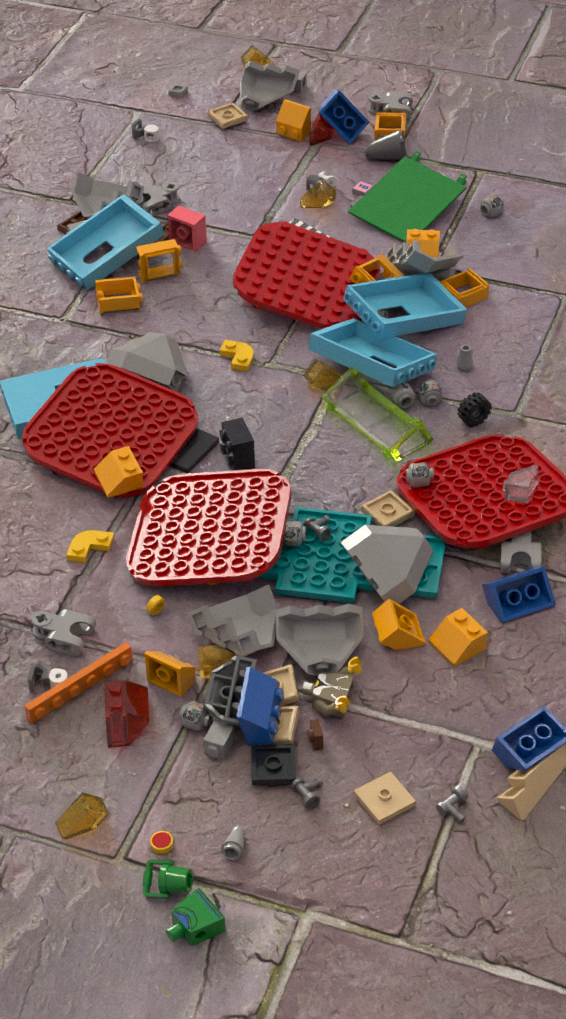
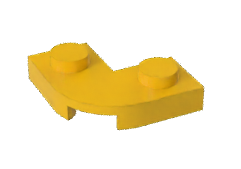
M224 340L220 348V355L233 358L231 369L248 372L254 360L253 348L243 342Z
M88 530L77 534L72 539L66 554L67 561L86 563L91 549L110 551L114 541V533Z

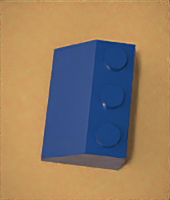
M333 90L323 101L318 112L349 145L370 123L340 90Z
M545 566L534 567L482 584L487 604L501 623L556 605Z
M246 667L236 718L248 745L273 744L274 736L278 733L277 719L281 716L280 703L284 699V692L279 687L276 679L251 667Z
M544 705L499 735L491 751L506 767L525 772L566 744V728Z

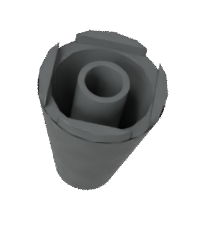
M397 130L367 144V148H365L366 157H369L370 160H401L405 156L407 157L403 131Z

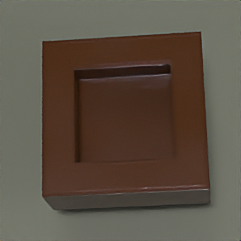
M318 719L310 720V730H307L308 741L313 743L315 751L323 749V733Z

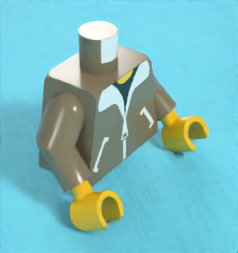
M354 657L349 661L348 666L339 670L338 673H320L316 684L304 682L302 694L312 696V707L325 717L333 715L344 719L347 708L351 704L350 699L354 690L353 672L355 674L361 673L362 668L360 666L362 662L358 657Z

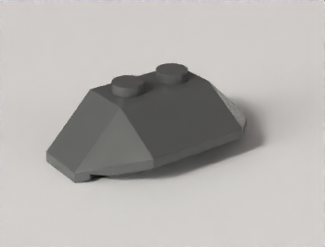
M236 655L231 661L224 663L211 672L203 707L222 723L240 726L236 717L246 667L255 669L256 659Z

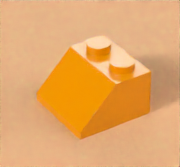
M285 99L276 119V134L302 142L311 134V107Z
M407 229L406 243L411 245L415 240L420 243L421 252L432 258L439 257L440 231Z
M129 446L111 451L94 468V473L107 498L143 487V472Z
M388 599L372 612L374 625L379 635L378 639L382 645L388 646L393 650H400L426 644L417 614L391 599Z
M460 608L443 619L429 638V643L455 667L487 649L488 632L463 608Z
M146 651L144 653L147 682L180 697H183L195 683V667L189 663H184L160 651Z

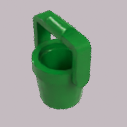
M148 860L146 871L143 874V894L147 898L169 899L171 893L190 892L193 886L192 870L172 866L173 861ZM153 865H162L158 875L160 893H150Z

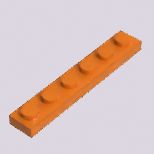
M125 642L24 705L27 720L33 724L53 710L60 708L72 698L77 697L83 691L93 687L102 679L112 675L121 667L128 665L133 661L131 646Z

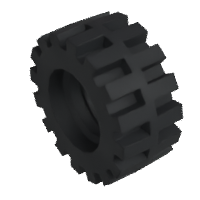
M474 392L472 395L469 394L468 398H464L463 403L459 404L460 407L457 409L459 411L457 415L467 426H478L479 423L482 424L483 420L488 418L487 415H490L492 404L481 393L477 392L476 394Z

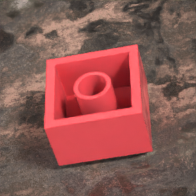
M178 206L168 214L169 240L175 239L177 245L195 252L207 243L205 215Z

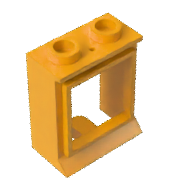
M376 113L374 141L378 139V135H388L397 130L403 131L405 140L406 113ZM379 127H401V129H387Z
M175 239L136 247L140 257L138 260L140 268L138 274L143 284L147 280L177 274L181 275L180 268H183L179 255L182 254V251ZM173 253V264L149 269V257Z
M381 253L377 258L358 267L355 266L349 279L355 284L376 281L368 272L377 269L378 265L384 268L382 272L383 278H388L390 275L393 278L403 277L404 274Z
M470 268L465 272L439 281L464 307L488 298L489 284ZM467 284L473 287L462 293L455 290Z
M135 277L95 280L96 299L100 315L105 311L136 308L140 310L143 296L140 293V283L136 282ZM127 293H130V294H131V295H127V296H116V297H106V298H105V295H116V294H127Z

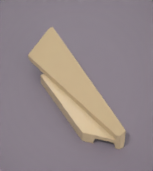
M566 744L527 771L516 770L507 778L509 785L512 787L497 797L498 802L518 819L524 820L566 767Z

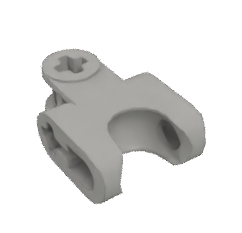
M388 92L386 95L371 94L369 96L371 104L368 107V112L376 114L401 113L400 111L407 112L406 120H408L411 116L410 107L413 103V97L411 94L401 92ZM403 99L409 100L408 102H402Z
M168 182L159 187L155 185L144 187L142 200L137 205H143L142 209L151 216L164 213L171 208V204L180 201V195L177 193L179 185L176 182Z
M531 531L512 537L511 541H501L500 573L509 574L511 567L516 564L526 565L529 569L541 567V543L531 542Z
M66 609L62 610L60 615L38 611L31 618L34 625L33 635L35 638L45 640V645L53 651L72 656H79L84 648L81 638L75 635H90L96 627V622L92 616Z

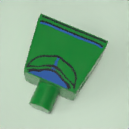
M197 888L172 910V922L174 925L166 929V934L172 942L183 936L190 945H196L225 932V917L204 892Z

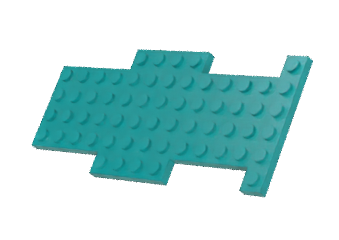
M296 507L293 520L287 519V521H299L304 524L308 517L317 520L327 515L330 518V522L322 526L331 528L332 534L330 538L322 542L317 538L316 532L306 529L305 542H302L299 547L282 545L277 563L257 578L277 580L275 594L354 603L357 589L375 591V589L365 578L341 542L364 525H371L372 515ZM423 535L433 549V552L417 589L411 596L437 598L446 542L438 536Z

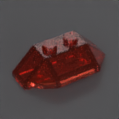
M319 113L309 131V145L311 146L330 140L336 132Z
M129 679L106 680L104 686L108 748L130 746L133 739L149 723L148 687Z

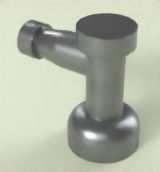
M327 515L317 520L308 517L304 521L303 525L306 529L316 532L317 538L322 542L327 541L332 534L331 528L322 526L330 522V518Z
M320 777L305 782L302 778H297L292 782V788L302 795V802L306 809L311 810L319 805L321 798L317 793L310 792L309 790L323 785Z
M456 785L451 790L452 795L443 803L439 802L436 805V809L441 815L445 816L449 813L459 823H462L466 816L461 814L454 804L465 802L469 796L462 786Z

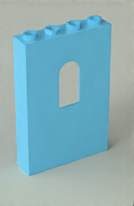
M123 194L47 248L49 252L48 258L53 264L56 263L61 271H66L71 279L74 278L80 287L83 286L88 290L95 285V280L104 279L138 254L137 246L152 244L165 235L157 219ZM105 242L114 248L92 264L84 263V258Z
M430 272L347 285L343 299L380 339L463 324L467 309ZM402 307L409 315L384 318L378 314V311Z
M354 318L311 333L308 350L391 387L433 371L436 366L437 354L396 336L380 339L366 323ZM371 357H376L382 361H385L391 365L396 366L397 368H392L388 365H385L379 361L372 359Z
M99 358L0 380L1 394L17 438L23 437V431L27 423L55 392V387L60 386L71 372L84 365L90 367L95 366V363H105L104 359Z

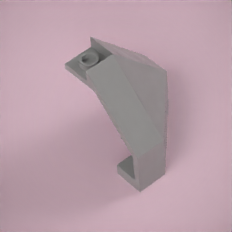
M249 61L245 65L240 81V106L254 112L294 91L300 71L288 65L280 68L270 63L262 66Z
M77 172L74 186L70 190L83 217L89 219L123 194L136 204L140 203L144 186L134 181H129L128 187L94 180Z
M414 240L411 245L406 242L401 246L394 243L385 254V257L403 274L412 275L452 268L463 255L458 253L457 243L453 242L443 256L432 258L421 252L420 243Z
M148 332L140 338L126 342L125 345L111 349L106 364L117 366L156 381L176 392L179 389L183 376L188 377L178 341L161 333Z
M364 525L341 542L381 600L386 602L388 599H391L398 604L415 593L433 552L428 541L417 528Z
M266 585L241 597L212 607H208V605L202 606L187 614L195 633L211 639L212 642L223 648L234 651L238 656L244 657L274 646L276 633L275 610L279 609L280 603L276 604L270 586Z
M345 604L331 608L316 605L307 609L287 606L275 610L276 640L307 674L319 676L320 673H338L364 637L363 610L360 606Z

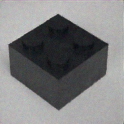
M243 417L221 422L222 430H219L222 444H220V450L222 455L226 456L227 466H231L232 470L254 469V439Z

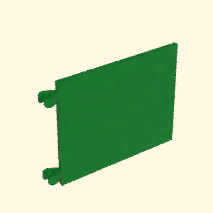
M415 151L411 158L405 156L348 210V213L396 239L406 242L407 229L425 230L466 190L464 185L467 183V180H465L467 175L460 174L457 181H454L418 163L421 161V157H419L421 152Z

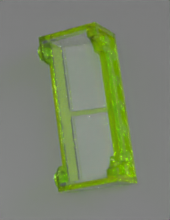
M352 366L321 396L326 402L324 406L330 412L334 410L382 449L381 452L388 459L393 458L397 462L433 441L432 436L420 419L417 417L411 418L369 385L365 378H360L359 372Z

